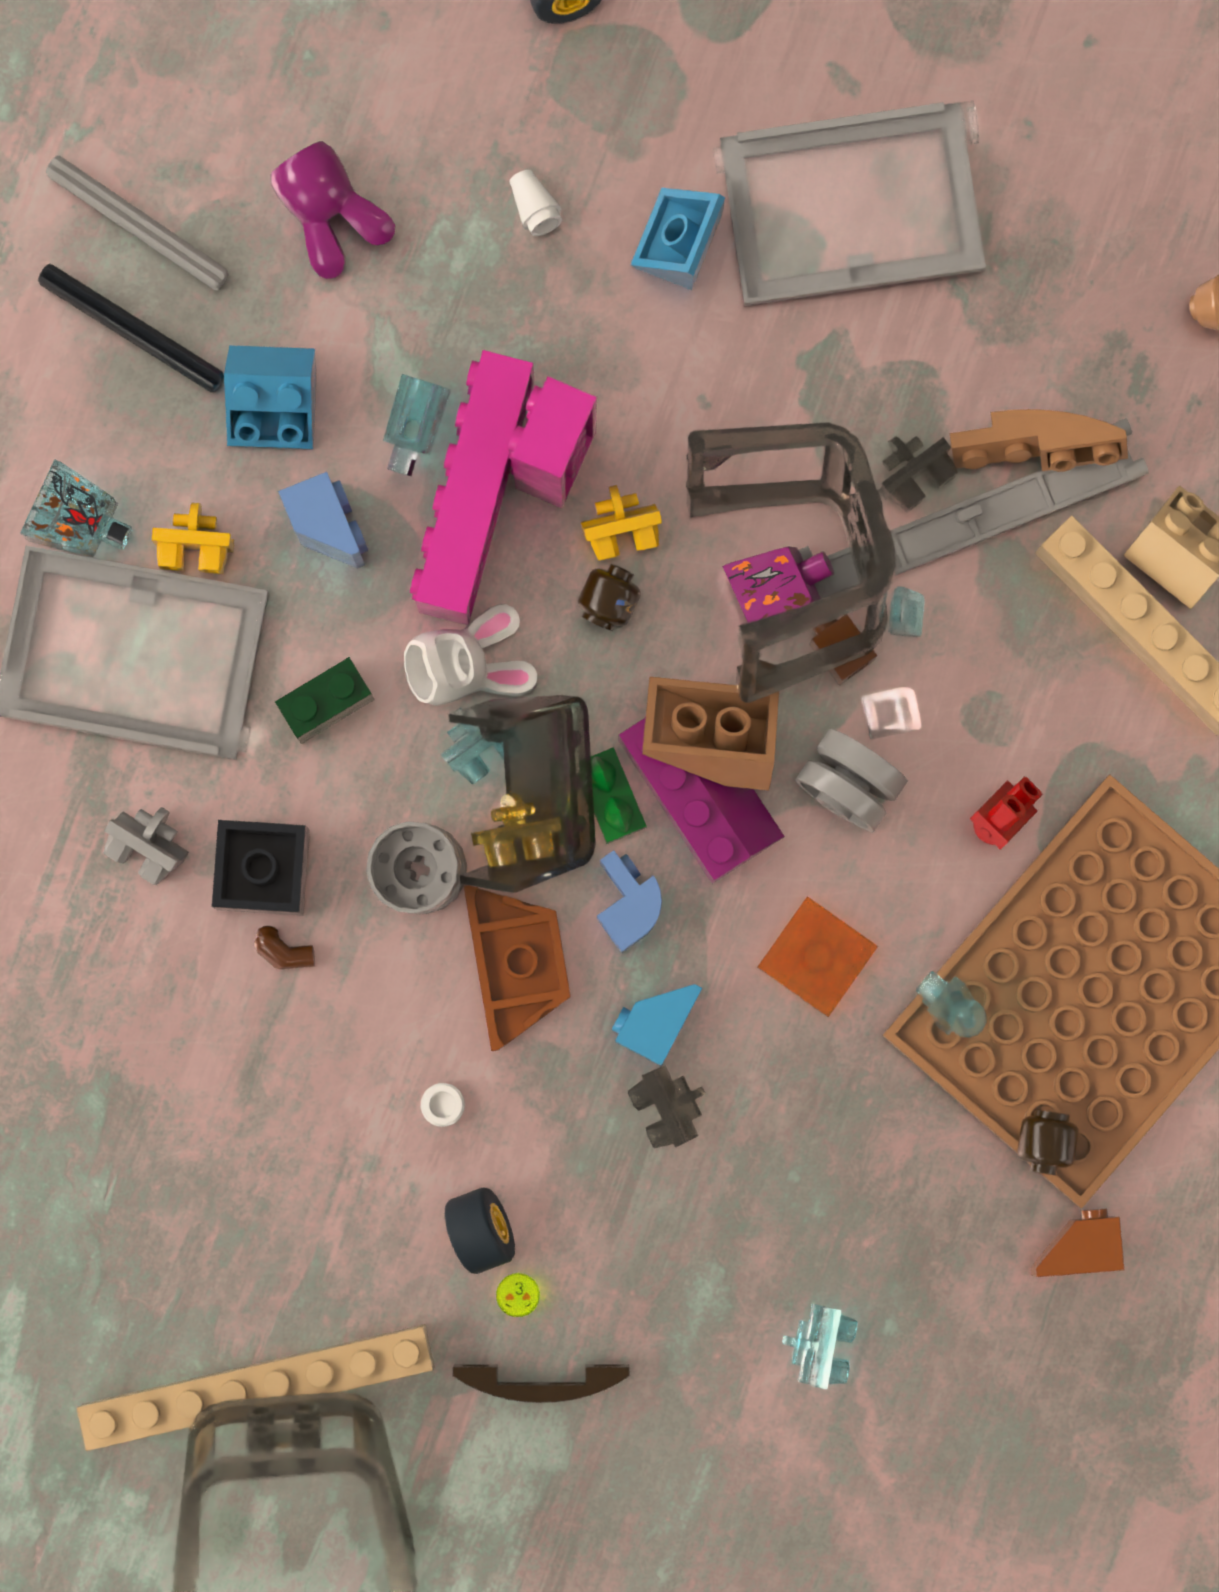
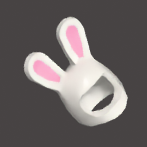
M507 604L495 605L488 608L462 630H434L414 637L408 643L404 652V668L408 684L416 698L421 702L438 706L457 701L480 690L508 696H521L532 692L537 684V672L530 663L526 661H509L486 664L483 648L493 645L517 631L520 619L514 607Z

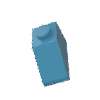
M693 984L635 1002L632 1010L623 1007L611 1029L619 1034L615 1043L662 1066L702 988Z

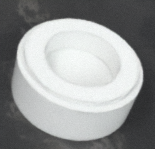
M438 1083L429 1087L421 1100V1110L424 1117L435 1126L446 1127L453 1125L462 1117L465 1109L464 1097L460 1090L447 1083Z

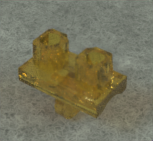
M508 793L502 796L500 808L491 810L492 820L494 822L502 821L505 827L471 833L473 846L484 845L489 867L517 863L513 839L521 837L526 861L554 856L551 832L562 830L560 817L525 823L526 816H531L535 813L533 803H523L517 793Z

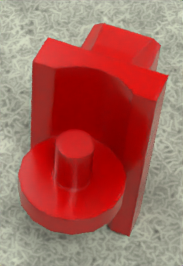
M1025 776L1015 786L1007 780L970 818L976 835L983 842L996 845L1001 850L1036 814L1038 810L1033 804L1043 795L1042 792Z

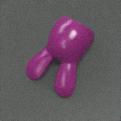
M323 141L313 143L294 154L273 170L270 175L271 186L277 197L300 221L304 228L310 264L320 277L326 279L336 278L346 264L345 254L330 225V219L337 214H342L352 227L371 244H385L391 241L395 234V223L392 218L374 203L361 197L354 191L340 158L334 149Z

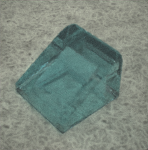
M897 586L891 595L888 630L890 635L921 636L925 601L921 593L901 586Z

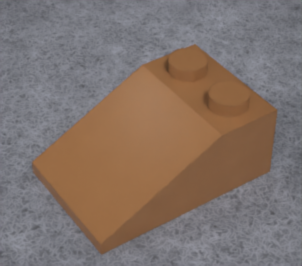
M649 677L642 754L724 786L769 791L775 760L779 690Z

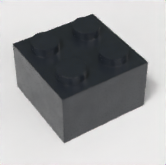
M218 820L212 908L221 911L303 916L309 828L306 825Z

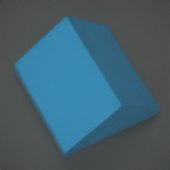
M661 188L631 266L692 290L723 214L725 197L717 193Z

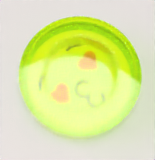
M525 1273L507 1275L499 1283L496 1291V1300L500 1309L512 1317L529 1315L535 1310L540 1299L538 1284L531 1276Z

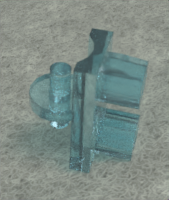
M460 707L453 712L460 723L447 732L455 744L440 755L454 772L458 771L471 784H475L490 771L479 756L480 753L493 745L500 757L506 760L522 750L523 747L514 730L517 724L503 709L488 719L489 717L482 707L469 717Z
M931 971L917 987L916 993L923 998L922 1002L928 1007V1013L937 1027L948 1036L953 1031L961 1037L970 1038L978 1035L984 1029L987 1018L984 1008L979 1002L974 1000L966 984L956 976H954L950 983H947L935 972Z
M812 1304L809 1322L799 1320L796 1337L783 1335L782 1344L794 1347L791 1364L801 1366L798 1382L822 1389H827L828 1384L847 1383L850 1369L849 1361L835 1358L833 1354L836 1341L853 1342L857 1331V1320L842 1315L841 1310Z

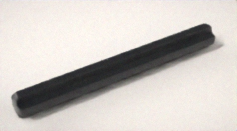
M47 264L41 271L38 282L42 287L209 392H216L222 384L224 373L220 369L53 264Z

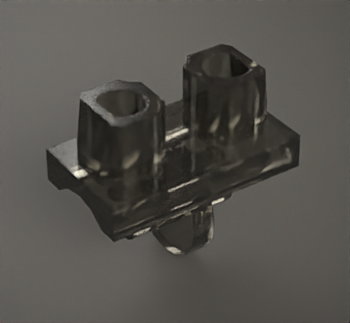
M917 436L906 444L899 437H893L888 441L893 453L884 459L882 463L888 471H891L900 463L904 467L881 483L882 487L878 491L885 500L892 497L908 513L927 497L914 479L926 471L938 489H940L957 476L958 471L948 455L951 446L943 437L915 458L913 454L924 446Z
M666 1065L642 1075L643 1080L628 1090V1095L637 1111L655 1104L662 1120L646 1127V1134L654 1148L671 1144L677 1147L699 1136L692 1120L702 1115L695 1099L706 1094L703 1086L691 1091L684 1076L672 1080Z

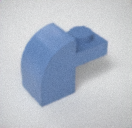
M613 850L600 860V864L623 895V898L597 915V920L622 954L647 936L653 929L661 911L662 897L660 887L654 876L639 885L635 879L641 874L627 854L619 858Z

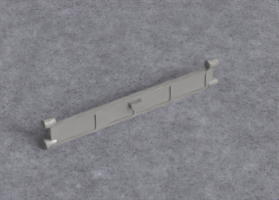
M1126 418L1112 424L1126 430V436L1132 434L1131 426ZM1128 451V459L1118 460L1111 465H1097L1096 463L1081 465L1064 472L1040 470L828 555L834 569V575L815 584L821 597V603L818 606L1149 474L1146 462L1143 458L1133 461ZM808 546L799 549L803 560L813 556Z

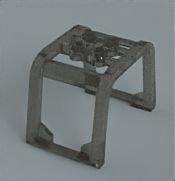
M829 422L692 431L688 435L686 455V503L690 517L756 507L814 502L827 504L837 511L842 521L860 583L804 606L739 625L738 644L742 660L741 665L737 666L736 685L740 699L745 703H751L870 654L881 643L887 628L886 599L887 592L895 575L896 560L894 541L885 520L881 497L876 489L866 452L859 439L845 427ZM824 446L820 480L705 487L704 471L715 470L733 455ZM851 480L856 491L854 494H850ZM867 607L865 627L861 634L775 665L759 660L761 649Z
M332 1392L227 1400L212 1404L200 1412L194 1419L188 1432L172 1592H197L196 1578H199L201 1501L206 1491L213 1485L225 1481L340 1472L353 1473L361 1477L369 1486L385 1553L390 1592H417L413 1531L383 1415L372 1401L354 1393ZM321 1417H353L354 1449H322ZM289 1419H292V1423H291V1422H280V1423H276V1420H289ZM246 1423L247 1455L224 1456L215 1459L216 1429L227 1424ZM292 1448V1451L276 1452V1449Z

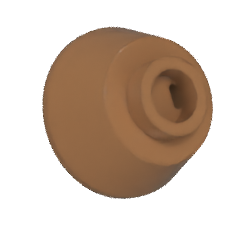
M1219 275L1198 286L1195 295L1191 296L1189 304L1192 318L1198 321L1202 327L1219 331Z

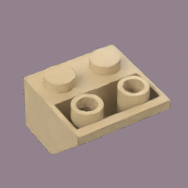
M1179 485L1123 556L1188 608L1192 609L1219 577V516L1205 506L1199 496L1186 491Z

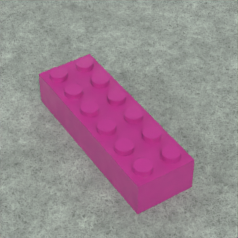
M482 350L480 362L474 360L471 362L466 386H469L467 394L470 395L468 403H460L455 421V427H457L456 435L459 436L457 445L449 444L444 461L445 476L448 477L446 486L438 485L432 510H435L434 517L437 518L435 528L427 526L422 542L421 552H424L423 558L426 559L424 569H415L410 587L412 600H415L418 611L421 614L467 626L470 623L511 471L508 446L518 425L523 426L527 411L525 408L535 381L532 362Z

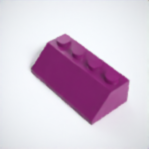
M645 718L618 735L619 743L712 884L785 837L754 789L724 786L643 755Z

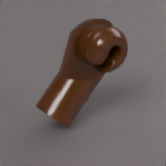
M263 926L257 930L254 947L257 953L274 968L281 970L315 966L313 945L289 947L279 938L278 930L275 927Z

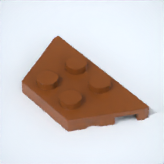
M467 885L464 886L490 1046L493 1052L503 1048L571 998L556 911Z

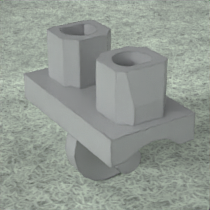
M163 807L154 816L142 809L137 812L135 818L122 812L115 820L111 819L104 832L109 834L103 853L114 861L124 864L128 861L133 850L139 852L146 859L138 873L143 879L153 885L159 884L171 871L181 865L189 852L172 842L177 831L165 824L170 812Z

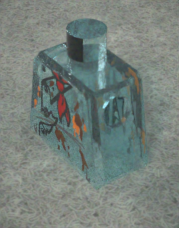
M405 374L401 375L383 439L385 442L394 444L387 466L388 470L412 476L418 453L430 455L450 395V389ZM416 420L419 424L418 435L413 439H409L405 434L406 426L410 421Z
M54 459L20 534L27 541L93 558L101 541L122 550L131 535L132 526L112 518L118 503L110 494L62 462Z

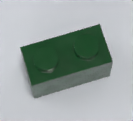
M348 657L276 700L275 703L294 735L302 744L375 699L352 660Z

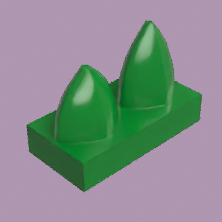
M614 747L574 763L606 844L647 828Z

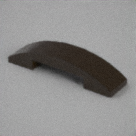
M454 1364L453 1377L478 1391L508 1400L534 1403L561 1402L587 1397L604 1391L630 1376L629 1364H585V1382H498V1364Z

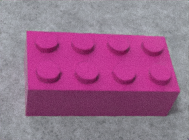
M547 376L543 387L535 385L525 408V410H528L526 416L528 421L525 428L518 425L508 446L510 451L509 458L511 459L510 466L512 467L510 474L514 475L515 489L563 509L596 434L597 397Z

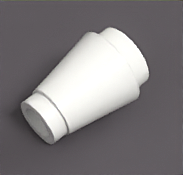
M523 170L510 179L524 229L530 230L533 236H541L553 231L561 224L560 205L546 190L532 170Z

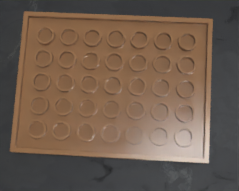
M1109 774L882 1036L1016 1153L1021 1123L1025 1117L1034 1116L1035 1109L1070 1115L1069 1122L1074 1123L1079 1131L1073 1164L1066 1168L1057 1167L1056 1175L1040 1174L1078 1208L1082 1209L1219 1050V868Z

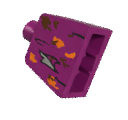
M791 546L722 566L756 641H767L818 606L821 603V597L815 584L834 575L833 566L824 551L803 560L798 548Z

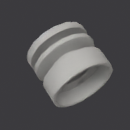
M407 821L389 827L376 838L368 853L366 872L371 889L383 904L398 912L429 914L444 909L458 897L466 881L467 862L463 848L452 834L436 825ZM422 857H425L424 865L430 867V872L428 875H420L419 879L416 880V872L410 870L412 862H420Z

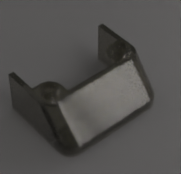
M568 695L491 699L449 713V722L479 726L484 740L492 743L503 742L508 823L495 828L487 840L488 865L460 875V884L516 893L587 864L593 856L596 838L589 716L585 701L580 697Z

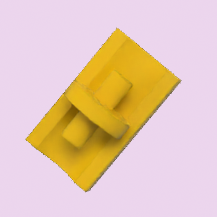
M617 485L608 487L610 499L595 503L597 515L614 512V514L581 522L586 541H590L600 561L620 555L616 534L632 531L637 551L659 546V529L657 524H661L662 519L656 504L624 511L625 508L639 505L637 493L620 496Z
M191 502L189 514H173V526L188 527V530L153 527L152 542L157 547L158 566L162 570L183 571L184 552L187 549L200 550L198 569L200 572L223 574L227 554L234 552L235 540L231 539L230 533L201 531V528L216 529L217 516L202 515L201 503Z

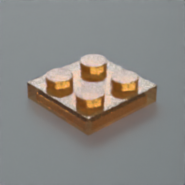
M807 896L757 968L828 1018L878 946Z

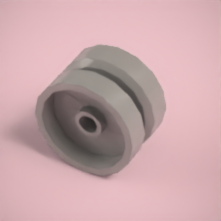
M830 728L818 745L817 750L821 758L831 767L818 761H807L795 781L825 808L854 825L873 833L886 815L883 805L873 795L884 800L895 801L908 780L881 756L853 738Z

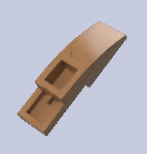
M1040 409L990 412L992 427L950 433L955 469L964 467L967 469H979L987 464L1004 461L1021 463L1032 457L1040 456L1042 471L1054 470L1064 472L1073 469L1075 466L1095 463L1097 465H1111L1118 460L1128 459L1126 430L1098 419L1063 411Z

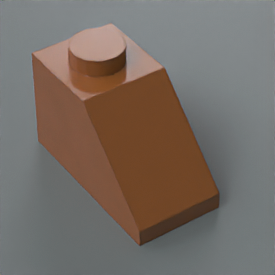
M1107 1209L1081 1210V1219L1069 1220L1031 1266V1276L1047 1277L1124 1270L1120 1217H1108Z

